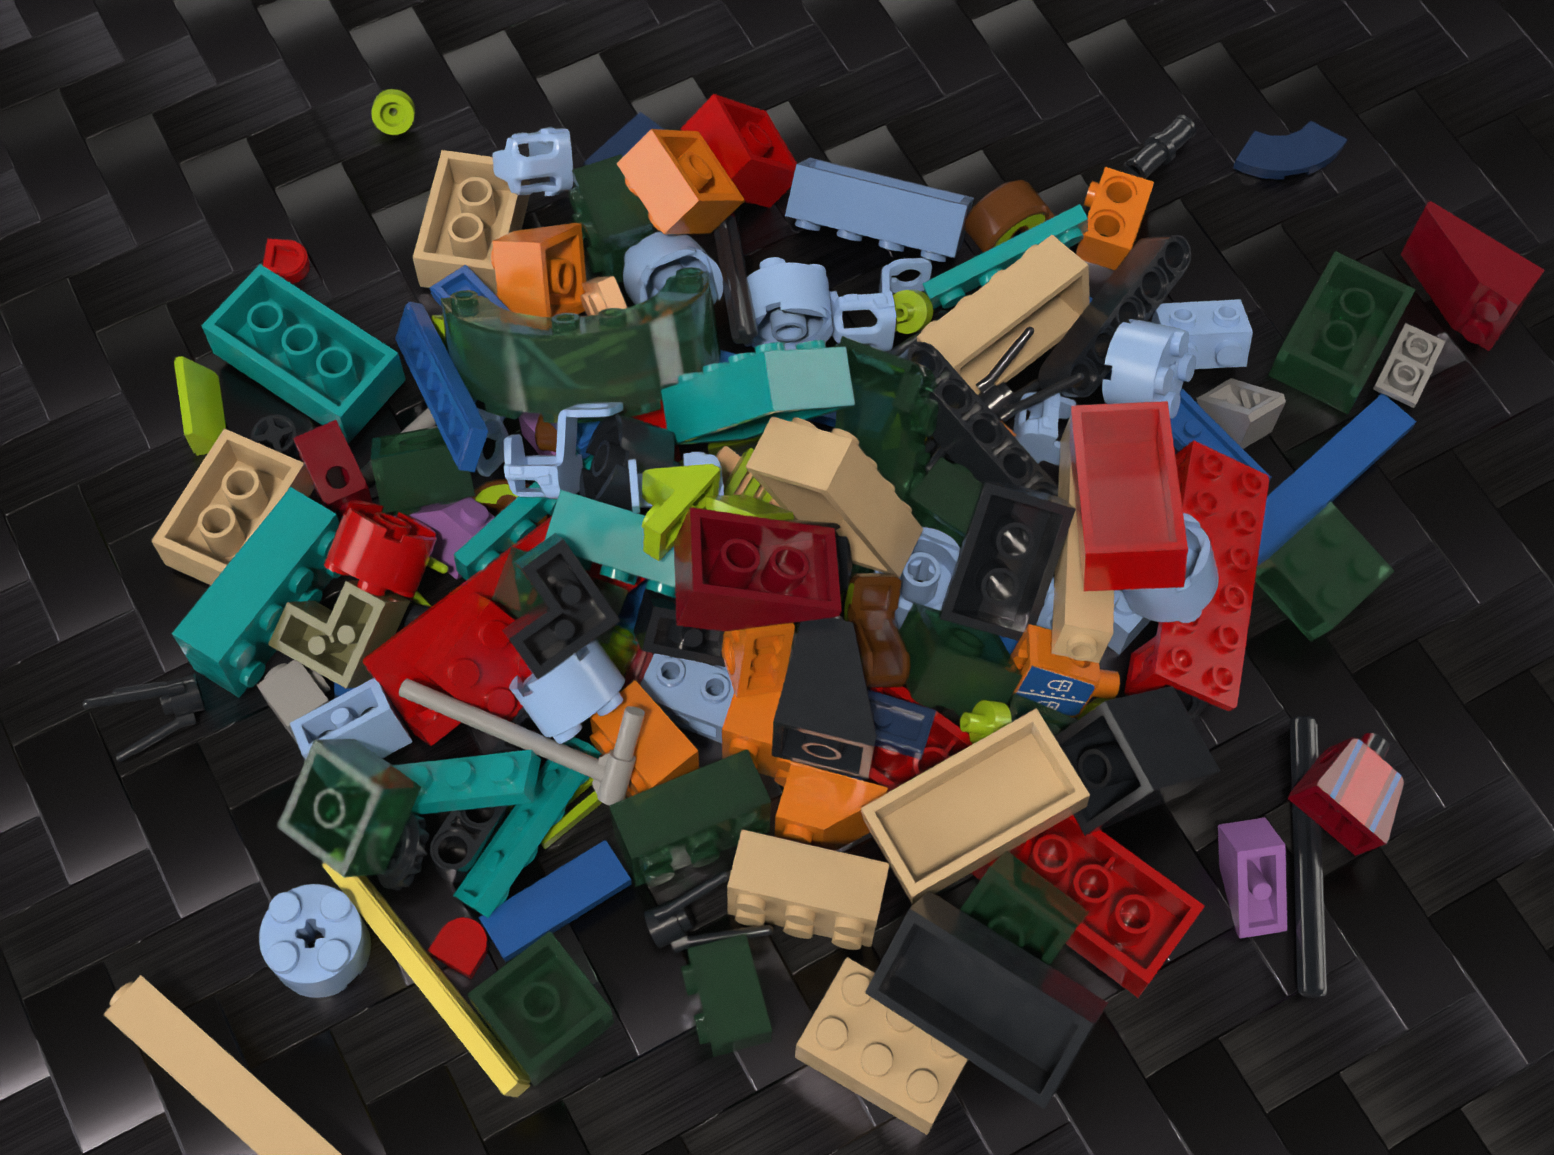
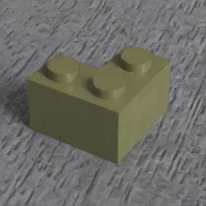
M359 580L345 581L333 610L316 601L287 602L268 645L346 689L355 688L373 679L364 666L363 659L395 635L410 600L389 589L386 590L384 596H376L358 588L357 583Z

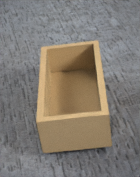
M1051 235L1039 245H1033L1028 248L1023 256L1006 270H1000L995 273L989 282L974 294L963 297L954 309L938 321H932L926 325L921 334L917 336V342H926L933 345L975 393L979 394L980 391L975 384L991 372L1027 327H1033V335L994 382L996 386L1003 381L1006 383L1060 342L1090 304L1089 265L1055 236Z
M771 417L746 465L748 471L781 508L793 512L794 520L839 524L841 528L836 531L838 536H847L853 564L882 573L895 574L900 578L923 528L911 514L912 508L901 501L894 492L895 486L884 479L879 473L877 463L867 457L858 446L859 440L841 429H833L831 433L819 430L813 424L801 418H793L790 422Z
M1036 708L861 808V813L873 838L887 862L890 863L891 869L910 902L914 905L928 891L934 894L1087 807L1090 794Z

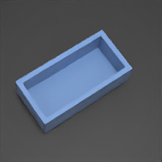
M808 158L796 164L785 216L795 218V225L804 229L820 231L821 226L838 229L837 236L845 239L862 241L863 236L880 239L878 246L902 252L905 246L921 249V257L946 262L947 257L954 258L962 248L966 232L965 221L971 211L974 197Z

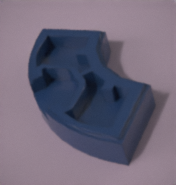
M1312 121L1300 131L1287 136H1270L1254 131L1237 157L1233 169L1267 179H1284L1286 175L1305 172L1309 175L1331 163L1344 149L1348 139Z

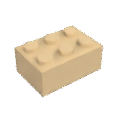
M446 150L441 151L413 255L421 287L429 288L459 268L467 265L495 295L497 294L496 273L491 263L492 241L522 229L530 195L511 193L508 183L495 176L493 157ZM529 179L522 180L521 186L529 185Z
M223 429L151 542L165 565L212 585L290 487L307 497L310 496L314 486L306 466L301 461L227 429Z
M741 830L727 886L728 914L735 915L737 922L751 927L764 926V923L782 926L786 934L798 938L809 939L812 938L813 934L832 938L834 945L845 949L859 950L861 945L871 947L890 863Z
M847 957L796 1045L795 1058L928 1135L968 1059L865 994L875 973Z

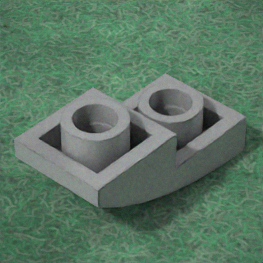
M1405 323L1373 389L1414 408L1446 341Z

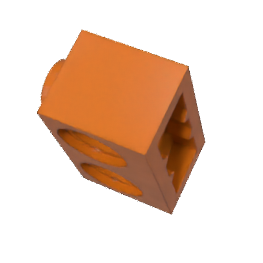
M1105 167L1100 183L1091 182L1084 202V206L1090 207L1087 216L1088 231L1083 233L1084 238L1078 243L1076 255L1083 261L1116 270L1133 247L1154 182Z
M794 623L724 631L721 654L736 698L782 691L794 636Z

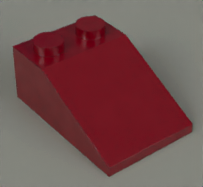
M1429 201L1425 206L1401 253L1403 259L1452 329L1462 334L1469 342L1478 344L1488 351L1492 349L1515 318L1545 271L1432 201Z
M689 508L674 541L676 625L727 632L838 617L842 610L835 528Z

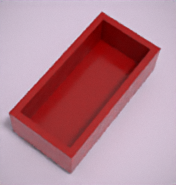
M1168 401L1071 406L1070 454L1084 591L1184 587L1188 545Z

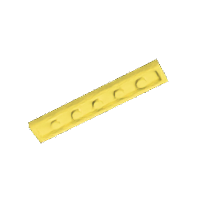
M334 854L322 864L327 873L352 901L358 912L503 1095L519 1097L531 1086L529 1084L530 1080L355 861L340 854Z

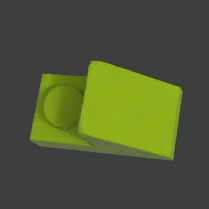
M714 464L655 468L643 472L642 498L653 505L642 522V528L644 529L643 552L657 561H660L674 546V541L689 508L706 510L705 496L718 495L721 471L719 467Z

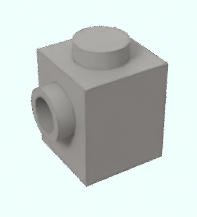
M296 660L272 668L266 674L264 680L257 684L266 702L296 743L297 741L290 722L328 703L329 700L324 694L331 690L321 674L312 669L307 671Z

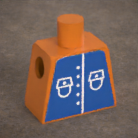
M1028 624L1000 673L1001 702L1008 706L1011 715L1024 716L1037 708L1042 717L1074 719L1080 716L1091 697L1115 699L1120 684L1119 673L1100 669L1099 663L1079 661L1071 657L1051 654L1052 630Z

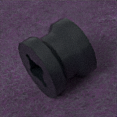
M278 414L268 415L254 425L251 432L252 441L298 461L301 459L293 438L298 436V432L294 423L289 418Z

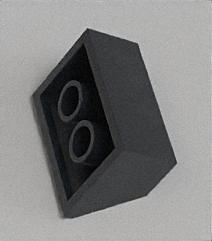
M983 481L938 617L945 621L1019 641L1028 624H1037L1076 509L1062 497L1021 485Z

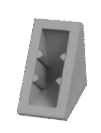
M1232 378L1196 398L1198 405L1242 449L1272 432L1286 403L1285 396L1282 393Z

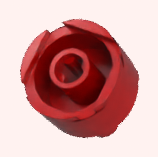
M350 501L347 509L344 511L324 566L335 573L346 576L351 575L359 579L357 587L367 593L384 596L386 590L389 589L399 595L413 598L437 540L435 538V531L424 523L401 512H398L397 517L381 513L384 506L365 501Z

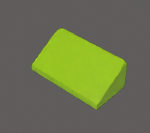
M183 356L175 357L174 365L184 435L193 453H196L197 456L208 454L223 429H226L219 377L211 369Z
M748 495L705 496L706 510L781 521L787 519L794 520L793 512Z

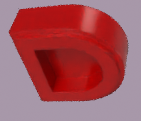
M267 240L263 266L291 284L301 281L310 269V260L306 249L300 243L293 240Z
M456 918L448 922L441 929L428 949V953L431 957L472 979L488 953L489 942L485 930L477 921L470 918Z

